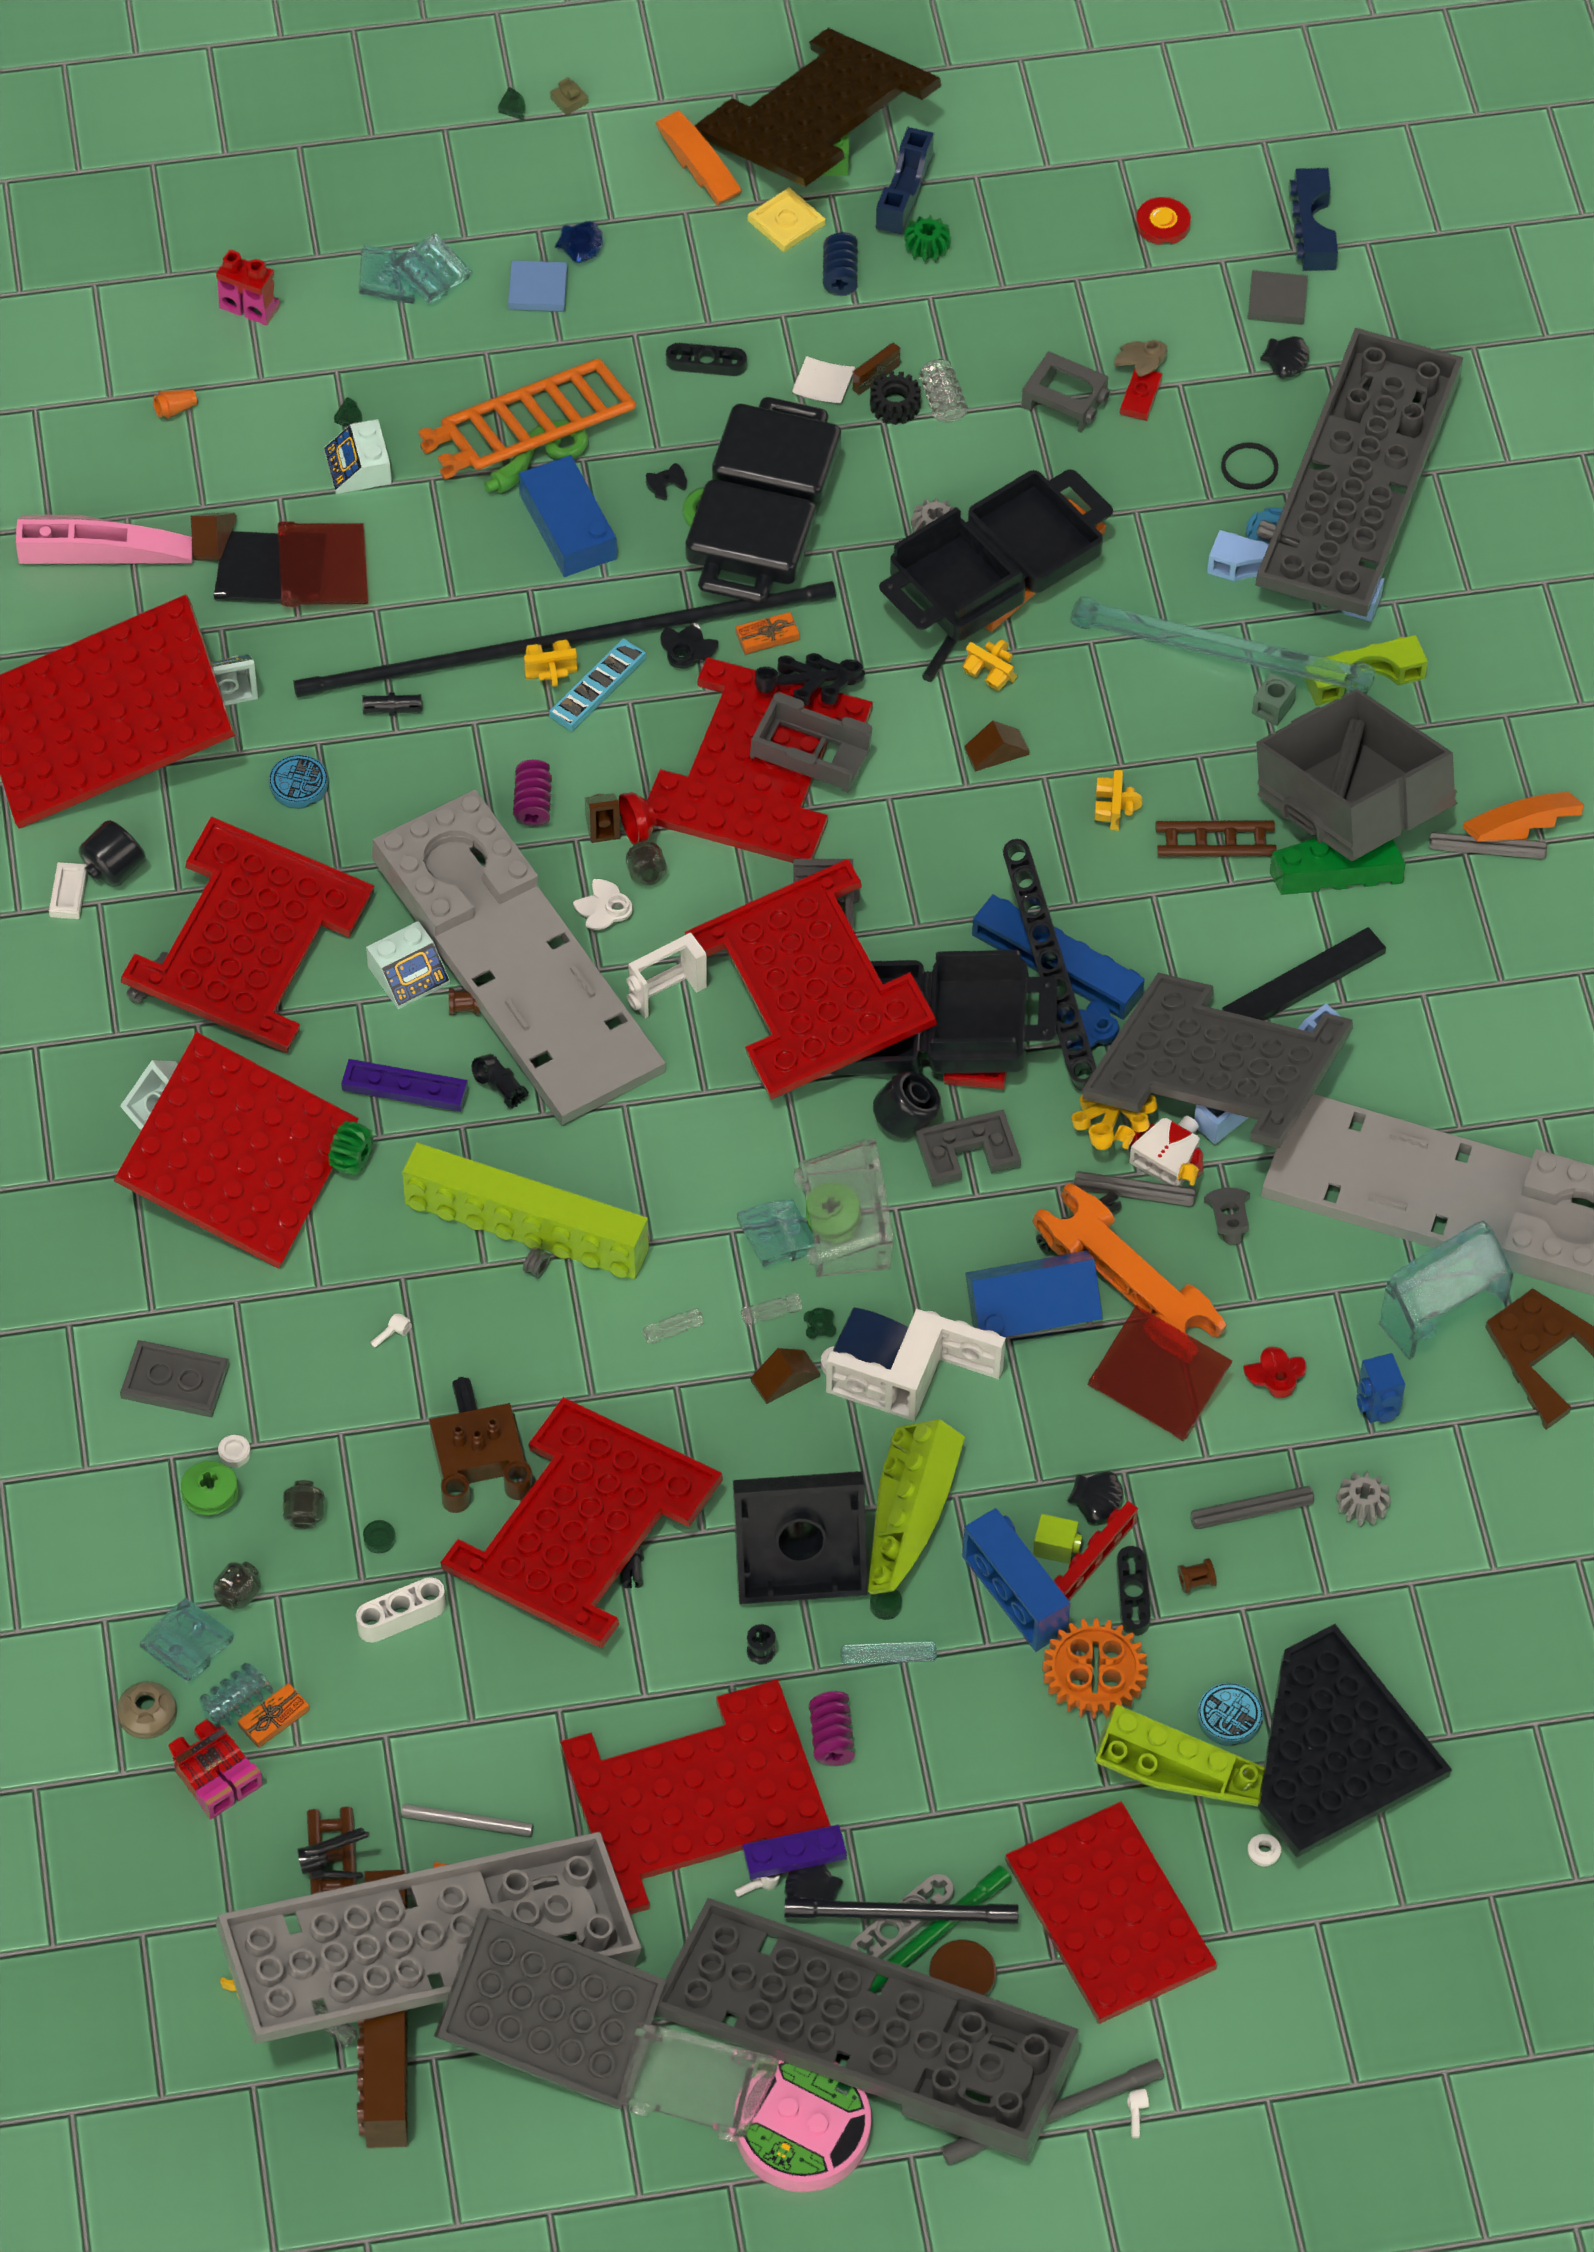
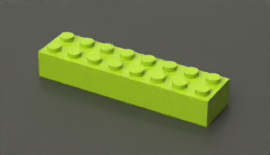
M416 1142L402 1171L405 1204L416 1211H427L447 1221H458L474 1230L482 1229L496 1234L499 1238L505 1240L512 1239L524 1243L532 1249L537 1247L552 1252L559 1258H570L582 1262L590 1268L598 1267L610 1271L617 1277H628L635 1280L649 1250L647 1217Z

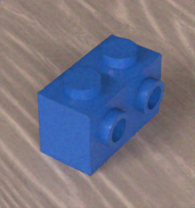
M1393 1353L1362 1361L1357 1387L1358 1395L1356 1396L1358 1408L1361 1413H1366L1369 1423L1377 1421L1388 1422L1399 1416L1405 1389V1382Z

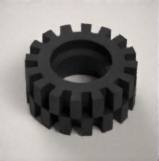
M891 371L888 377L883 373L880 375V380L876 378L874 385L871 384L872 414L875 413V417L878 420L883 417V423L887 424L888 420H892V425H897L898 420L901 421V424H905L906 418L911 421L914 419V414L918 415L921 402V387L918 386L916 379L912 381L911 375L908 374L905 378L904 372L899 371L898 376H895L894 371ZM892 394H897L905 397L906 399L899 402H893L887 400L885 397Z

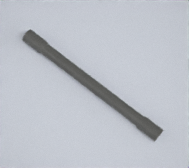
M1156 2058L1134 2067L1122 2075L1056 2101L1045 2124L1130 2089L1139 2088L1164 2078V2071L1159 2060ZM963 2137L941 2146V2152L949 2166L974 2156L979 2151L989 2148V2146Z

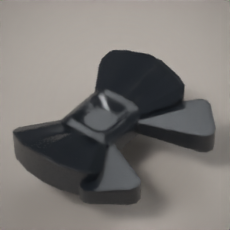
M674 463L669 470H664L658 474H646V485L658 499L667 500L666 484L674 483L681 490L686 489L687 478H685L682 467L677 463Z

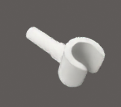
M394 1314L389 1321L388 1327L370 1342L372 1347L376 1348L394 1332L405 1336L412 1328L410 1319L402 1314Z
M780 1875L775 1878H768L767 1876L756 1878L752 1882L735 1889V1895L738 1898L760 1887L766 1890H773L779 1882Z
M1146 2089L1132 2091L1127 2100L1132 2116L1131 2138H1140L1139 2109L1149 2107Z

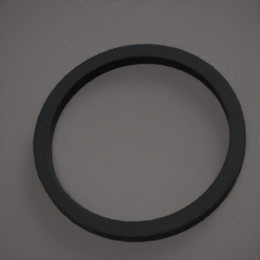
M1251 442L1240 443L1232 446L1225 452L1221 462V470L1226 480L1232 485L1241 489L1256 490L1264 488L1274 481L1278 473V460L1270 449L1261 444ZM1240 449H1257L1271 458L1274 464V471L1263 482L1256 484L1242 483L1235 480L1226 469L1227 458L1233 452Z

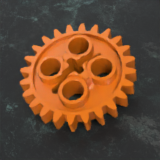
M1098 1618L1094 1619L1093 1626H1088L1085 1619H1081V1627L1078 1629L1074 1624L1069 1623L1068 1634L1063 1630H1059L1058 1640L1050 1639V1649H1045L1044 1659L1046 1661H1043L1042 1671L1046 1672L1044 1674V1683L1050 1684L1048 1693H1058L1056 1698L1057 1704L1067 1701L1068 1712L1075 1707L1079 1708V1717H1082L1086 1710L1091 1712L1092 1719L1096 1718L1098 1711H1102L1104 1716L1108 1718L1110 1709L1114 1708L1116 1704L1122 1706L1123 1703L1131 1708L1133 1705L1132 1697L1140 1698L1141 1688L1146 1685L1147 1678L1144 1676H1147L1148 1666L1144 1665L1147 1655L1140 1653L1142 1648L1141 1642L1132 1644L1134 1639L1133 1633L1123 1636V1625H1120L1116 1630L1111 1629V1620H1108L1103 1627L1100 1626ZM1093 1644H1098L1097 1693L1092 1692ZM1080 1650L1086 1654L1084 1656H1077L1072 1652ZM1115 1652L1118 1656L1108 1657L1105 1653ZM1079 1679L1083 1680L1085 1684L1076 1685L1072 1681ZM1114 1681L1118 1685L1111 1687L1106 1685L1104 1682Z

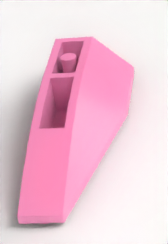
M21 515L17 519L15 543L19 564L192 563L191 536L84 515Z

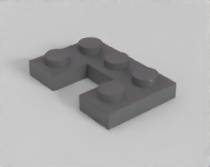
M1004 1109L924 1127L915 1134L932 1186L962 1180V1172L956 1154L983 1148L991 1173L1021 1166V1158Z

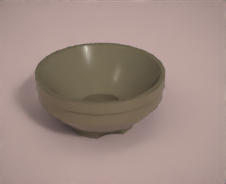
M145 1681L130 1686L121 1695L117 1706V1716L121 1727L126 1733L139 1739H151L164 1734L173 1725L177 1714L176 1702L171 1692L163 1685L155 1682ZM149 1695L155 1699V1703L149 1709H140L136 1706L137 1699L141 1696Z

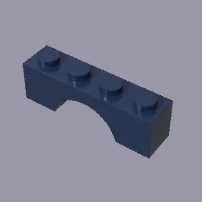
M907 127L900 145L893 179L889 187L884 186L876 207V229L900 235L903 234L933 156L934 133Z
M1328 168L1295 169L1294 180L1289 181V196L1294 197L1295 200L1291 204L1292 218H1297V222H1294V238L1299 239V243L1296 244V258L1302 262V271L1336 270L1338 257L1336 231L1320 225L1313 217L1315 213L1329 206L1331 187Z

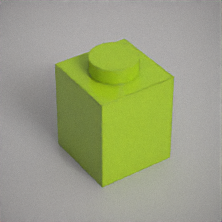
M1041 1513L1034 1540L1033 1555L1070 1564L1073 1553L1080 1552L1083 1535L1077 1534L1079 1522Z

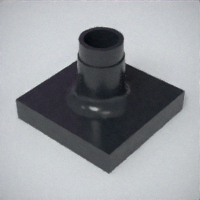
M862 1471L733 1480L739 1604L868 1595L865 1493Z

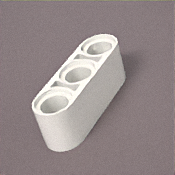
M424 1578L364 1603L356 1612L357 1630L360 1638L366 1642H378L438 1617L443 1613L446 1606L443 1584L436 1578ZM434 1595L437 1597L434 1600L424 1599L426 1596ZM401 1607L408 1609L401 1613L394 1611ZM368 1620L378 1621L376 1624L373 1625L365 1624V1622H367Z

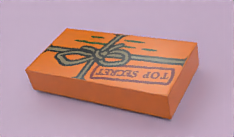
M791 612L736 626L735 630L744 654L800 640V633Z
M288 1683L239 1719L238 1726L260 1748L310 1710L309 1704Z

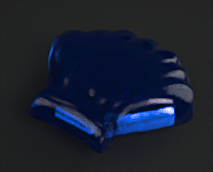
M584 221L572 227L565 225L561 229V234L555 248L564 249L573 261L580 263L595 257L599 253L603 245V234L598 225L593 221Z

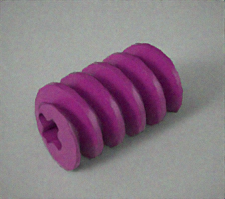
M525 760L519 763L515 769L513 815L516 820L528 826H542L550 820L549 802L551 801L550 792L552 788L550 783L552 782V775L549 773V764L544 761Z
M825 1692L815 1696L809 1703L810 1722L812 1724L811 1733L813 1735L812 1744L814 1747L813 1755L815 1760L824 1765H845L850 1763L855 1757V1753L850 1751L854 1747V1742L850 1739L853 1735L852 1729L849 1728L852 1720L847 1715H849L851 1710L849 1705H847L849 1696L845 1692Z

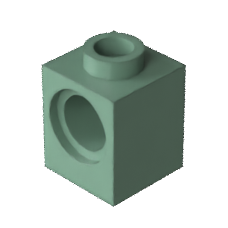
M1270 673L1254 695L1252 714L1278 726L1294 703L1296 684L1285 677Z

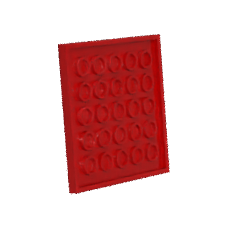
M196 1032L115 1176L114 1182L279 1269L333 1168L330 1166L328 1157L333 1135L337 1133V1128L345 1121L357 1123L359 1118Z

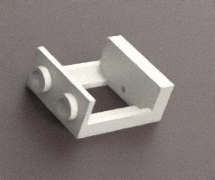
M691 932L628 964L629 977H627V984L629 986V994H627V999L632 1009L635 1011L639 1010L644 1019L649 1017V997L687 979L696 993L707 987V954ZM680 951L681 963L648 980H645L640 972L647 967Z

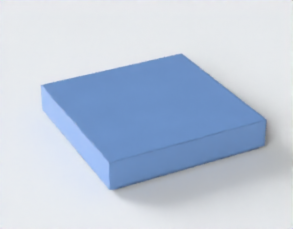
M512 261L508 301L509 310L564 311L567 262Z

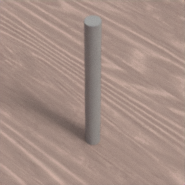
M403 1804L401 1810V1817L522 1836L531 1837L533 1830L532 1823Z

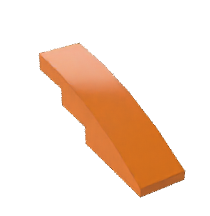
M679 110L656 121L655 125L683 169L688 167L700 188L705 186L717 206L740 195L742 189L723 161L695 126Z
M1570 792L1542 794L1491 809L1464 822L1463 829L1478 842L1527 839L1530 828L1555 827L1557 817L1582 816L1584 804Z

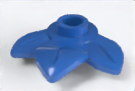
M1091 1001L1086 1010L1079 1009L1091 1048L1097 1043L1109 1044L1115 1040L1120 1029L1119 1023L1116 1018L1110 1016V1009L1107 1005ZM1071 1014L1063 1016L1064 1023L1069 1024L1074 1020L1075 1016ZM1074 1042L1069 1048L1080 1050L1083 1043Z

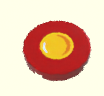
M1157 197L1149 199L1137 211L1136 224L1139 234L1145 240L1154 244L1163 245V242L1177 243L1184 239L1190 231L1191 215L1188 208L1173 198Z

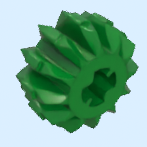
M931 214L928 219L919 216L917 221H910L908 228L904 232L907 252L912 253L914 259L922 257L924 262L927 258L936 261L938 256H945L949 245H951L948 225L943 224L941 218L933 220Z
M345 1121L337 1128V1133L333 1135V1141L330 1144L331 1148L328 1154L330 1166L346 1174L357 1175L362 1171L366 1161H369V1154L372 1151L371 1146L374 1142L372 1130L356 1122Z

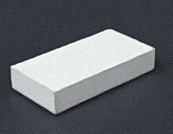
M57 862L49 907L50 917L80 919L88 874L84 869L87 866L86 864Z

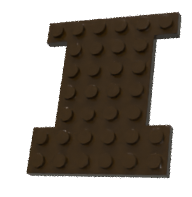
M827 28L809 41L811 51L820 54L809 64L802 67L787 80L781 82L780 85L762 96L753 105L748 106L731 98L694 126L706 141L803 187H807L845 158L843 149L833 145L835 142L903 92L924 100L942 86L940 77Z

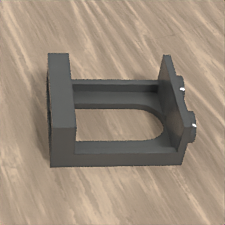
M1048 351L1022 389L1021 407L1032 411L1038 402L1079 420L1078 432L1082 433L1087 424L1093 423L1100 404L1104 405L1110 395V389L1107 388L1108 376ZM1057 370L1090 384L1093 388V393L1086 399L1078 400L1047 387L1057 374Z

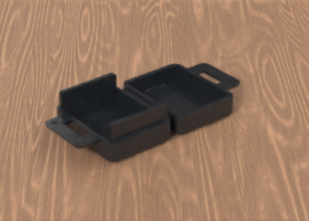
M772 397L763 398L760 401L759 407L747 404H736L732 407L712 464V480L705 484L685 542L686 559L692 564L704 566L698 582L700 590L760 604L767 601L773 582L792 584L796 581L816 522L819 506L823 501L841 447V429L838 425L827 422L829 415L825 409ZM720 570L755 577L756 581L754 586L718 579Z
M1068 469L1049 481L1039 471H1028L973 504L969 508L967 522L961 518V511L956 507L897 542L894 546V553L890 558L891 576L880 583L879 589L915 628L925 630L937 623L953 640L962 641L1020 606L1025 600V586L1033 593H1041L1097 559L1102 553L1103 536L1095 526L1113 514V507L1075 470ZM1070 487L1091 510L1082 515L1060 492ZM901 588H903L925 611L923 612V611L905 594V592H904Z
M1019 950L940 951L936 953V963L933 965L932 972H925L923 964L917 960L870 961L882 984L911 972L936 1018L937 1025L830 1074L891 1075L902 1071L918 1072L921 1068L922 1052H928L930 1068L938 1074L1018 1072L1025 1066L1026 1042L1050 1041L1055 1037L1058 981L1051 976L1029 977L1027 963L1021 959ZM1029 993H1039L1038 1025H1027Z

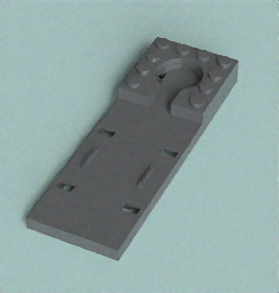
M1354 329L1257 573L1255 586L1367 617L1426 460L1429 461L1459 383L1463 357L1363 329ZM1415 395H1417L1419 404L1413 402ZM1310 462L1328 466L1329 469L1318 471L1308 467ZM1392 484L1406 488L1405 495L1393 492L1389 485ZM1281 537H1285L1300 543L1298 548L1281 544L1279 540ZM1360 560L1378 564L1376 570L1359 566Z
M707 1898L666 1978L654 2014L899 2103L902 2106V2115L1025 2160H1028L1079 2051V2029L711 1898ZM767 1935L778 1939L770 1956L759 1952ZM877 1974L888 1978L881 1995L869 1991ZM727 2013L739 2016L734 2027L723 2023ZM838 2053L850 2057L845 2067L834 2064ZM968 2089L992 2098L990 2104L976 2102L965 2095L966 2090Z

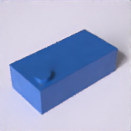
M571 455L518 473L519 495L564 577L617 559L616 536Z
M1088 1251L965 1272L974 1328L983 1331L991 1330L1002 1337L1102 1319L1095 1259Z
M994 1508L964 1526L962 1557L1034 1651L1037 1652L1050 1644V1639H1058L1059 1630L1067 1633L1071 1603L1016 1534L1015 1526L1011 1519L1006 1515L1002 1516L999 1510Z

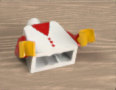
M1184 1116L1179 1124L1168 1118H1162L1156 1124L1151 1123L1149 1129L1144 1132H1135L1128 1126L1120 1125L1114 1134V1141H1122L1124 1149H1128L1132 1145L1129 1163L1164 1184L1182 1186L1185 1179L1190 1181L1189 1184L1194 1186L1196 1179L1203 1173V1152L1199 1149L1200 1138L1194 1134L1199 1125L1192 1117Z

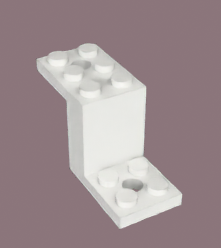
M916 1309L891 1370L878 1363H867L858 1360L848 1353L831 1351L826 1365V1393L915 1421L940 1360L999 1379L1003 1371L1006 1338L991 1330L983 1331L971 1327L964 1321H953L941 1317L933 1311Z

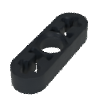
M674 343L666 350V364L671 370L680 372L739 376L747 369V355L742 349L734 347ZM677 355H681L680 359H676ZM702 356H711L714 360L710 363H703L699 359ZM732 360H737L736 364H732Z
M1126 1546L1119 1551L1116 1563L1121 1625H1123V1630L1127 1634L1133 1633L1134 1636H1140L1149 1629L1151 1618L1146 1556L1140 1548ZM1127 1558H1133L1135 1562L1134 1574L1129 1575ZM1134 1584L1142 1589V1594L1137 1597H1131L1125 1593L1124 1589L1128 1585ZM1132 1607H1138L1137 1612L1140 1624H1134L1131 1619Z

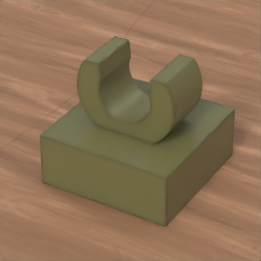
M569 77L560 81L558 88L550 91V99L565 115L588 104L587 94L573 80L570 81Z

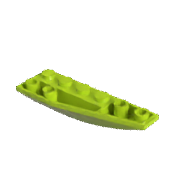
M941 1419L896 1427L892 1435L891 1445L883 1465L878 1489L868 1592L872 1595L891 1592L897 1588L925 1547L944 1507L965 1436Z
M1117 1704L1105 1722L1096 1747L1094 1761L1097 1764L1157 1789L1258 1806L1264 1767Z

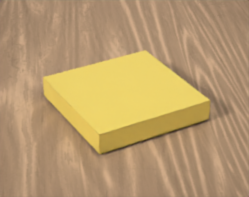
M790 187L748 214V221L783 252L825 226L826 219Z

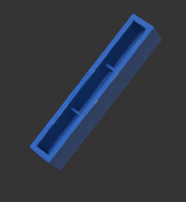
M992 894L973 918L972 936L997 950H1019L1021 959L1027 963V966L1038 972L1020 909L1015 907L1009 900L1001 899ZM1054 927L1074 993L1090 1002L1104 1003L1109 1007L1111 1014L1124 1020L1143 996L1145 979L1136 971L1119 965L1111 957L1101 955L1092 950L1086 943L1076 941L1065 935L1059 928ZM1041 933L1036 937V941L1044 942L1049 938L1050 934ZM1049 960L1045 963L1044 968L1052 969L1056 967L1058 961Z

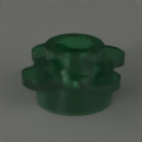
M815 1308L807 1311L803 1316L804 1321L807 1322L806 1336L811 1339L823 1335L827 1337L834 1336L836 1334V1327L833 1325V1311L825 1308Z

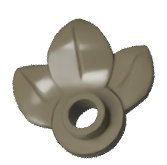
M1150 340L1146 343L1139 341L1129 342L1120 347L1121 352L1117 354L1114 366L1135 365L1137 375L1139 377L1144 376L1157 369L1159 364L1164 362L1167 355V346L1157 340Z

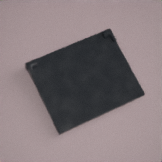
M231 531L218 564L213 594L214 600L319 605L326 535Z

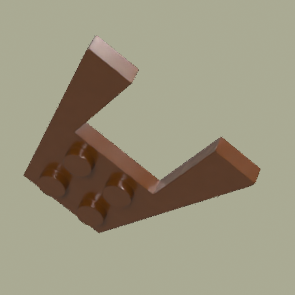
M1532 1288L1486 1321L1485 1328L1503 1359L1506 1358L1513 1370L1514 1378L1517 1383H1521L1528 1395L1527 1400L1533 1410L1538 1412L1542 1419V1425L1547 1430L1568 1415L1571 1406L1532 1366L1572 1337L1594 1357V1326Z

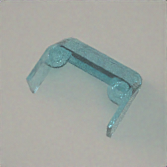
M1486 1221L1475 1223L1402 1267L1387 1281L1379 1325L1409 1360L1415 1355L1417 1341L1429 1339L1436 1333L1440 1316L1485 1289L1489 1294H1496L1503 1303L1508 1300L1513 1272L1493 1229Z

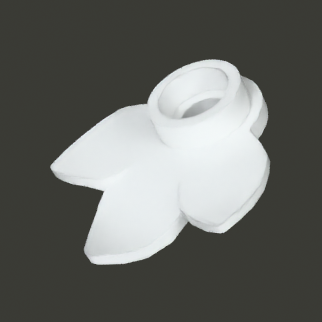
M602 879L593 880L592 896L573 902V906L579 915L587 918L586 927L594 930L605 929L613 922H621L628 919L633 910L631 901L626 895L619 892L617 885Z

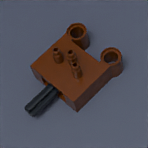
M463 1376L458 1377L457 1380L453 1381L452 1386L459 1413L429 1419L431 1439L442 1480L441 1495L444 1508L452 1513L465 1511L470 1504L469 1484L504 1477V1491L508 1497L514 1500H523L532 1488V1469L524 1461L510 1403L477 1409L470 1379ZM515 1478H522V1479H524V1480L521 1481V1482H514V1481H512V1480L515 1479ZM453 1491H460V1492H462L461 1494H458V1495H451V1494H449L450 1492H453Z

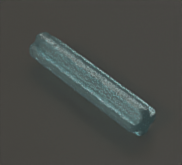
M935 1642L843 1645L841 1647V1661L843 1664L934 1661L937 1657Z

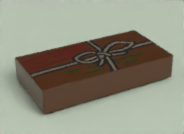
M893 342L853 371L852 390L861 395L871 387V384L874 385L876 378L880 380L881 374L885 373L887 376L889 372L899 367L900 347Z

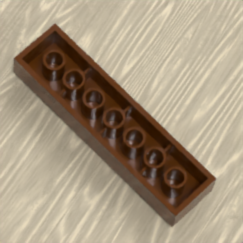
M405 1870L365 1871V1883L403 1875ZM407 1889L399 1890L404 1907L408 1909ZM408 2010L358 2021L360 2039H357V2055L359 2059V2070H357V2090L359 2091L357 2123H359V2136H365L367 2148L408 2147Z

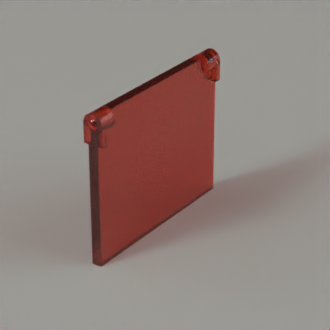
M283 521L277 524L281 604L283 606H298L299 604H368L363 523H295V521Z
M1136 1305L1087 1385L1163 1428L1178 1439L1185 1441L1233 1361Z

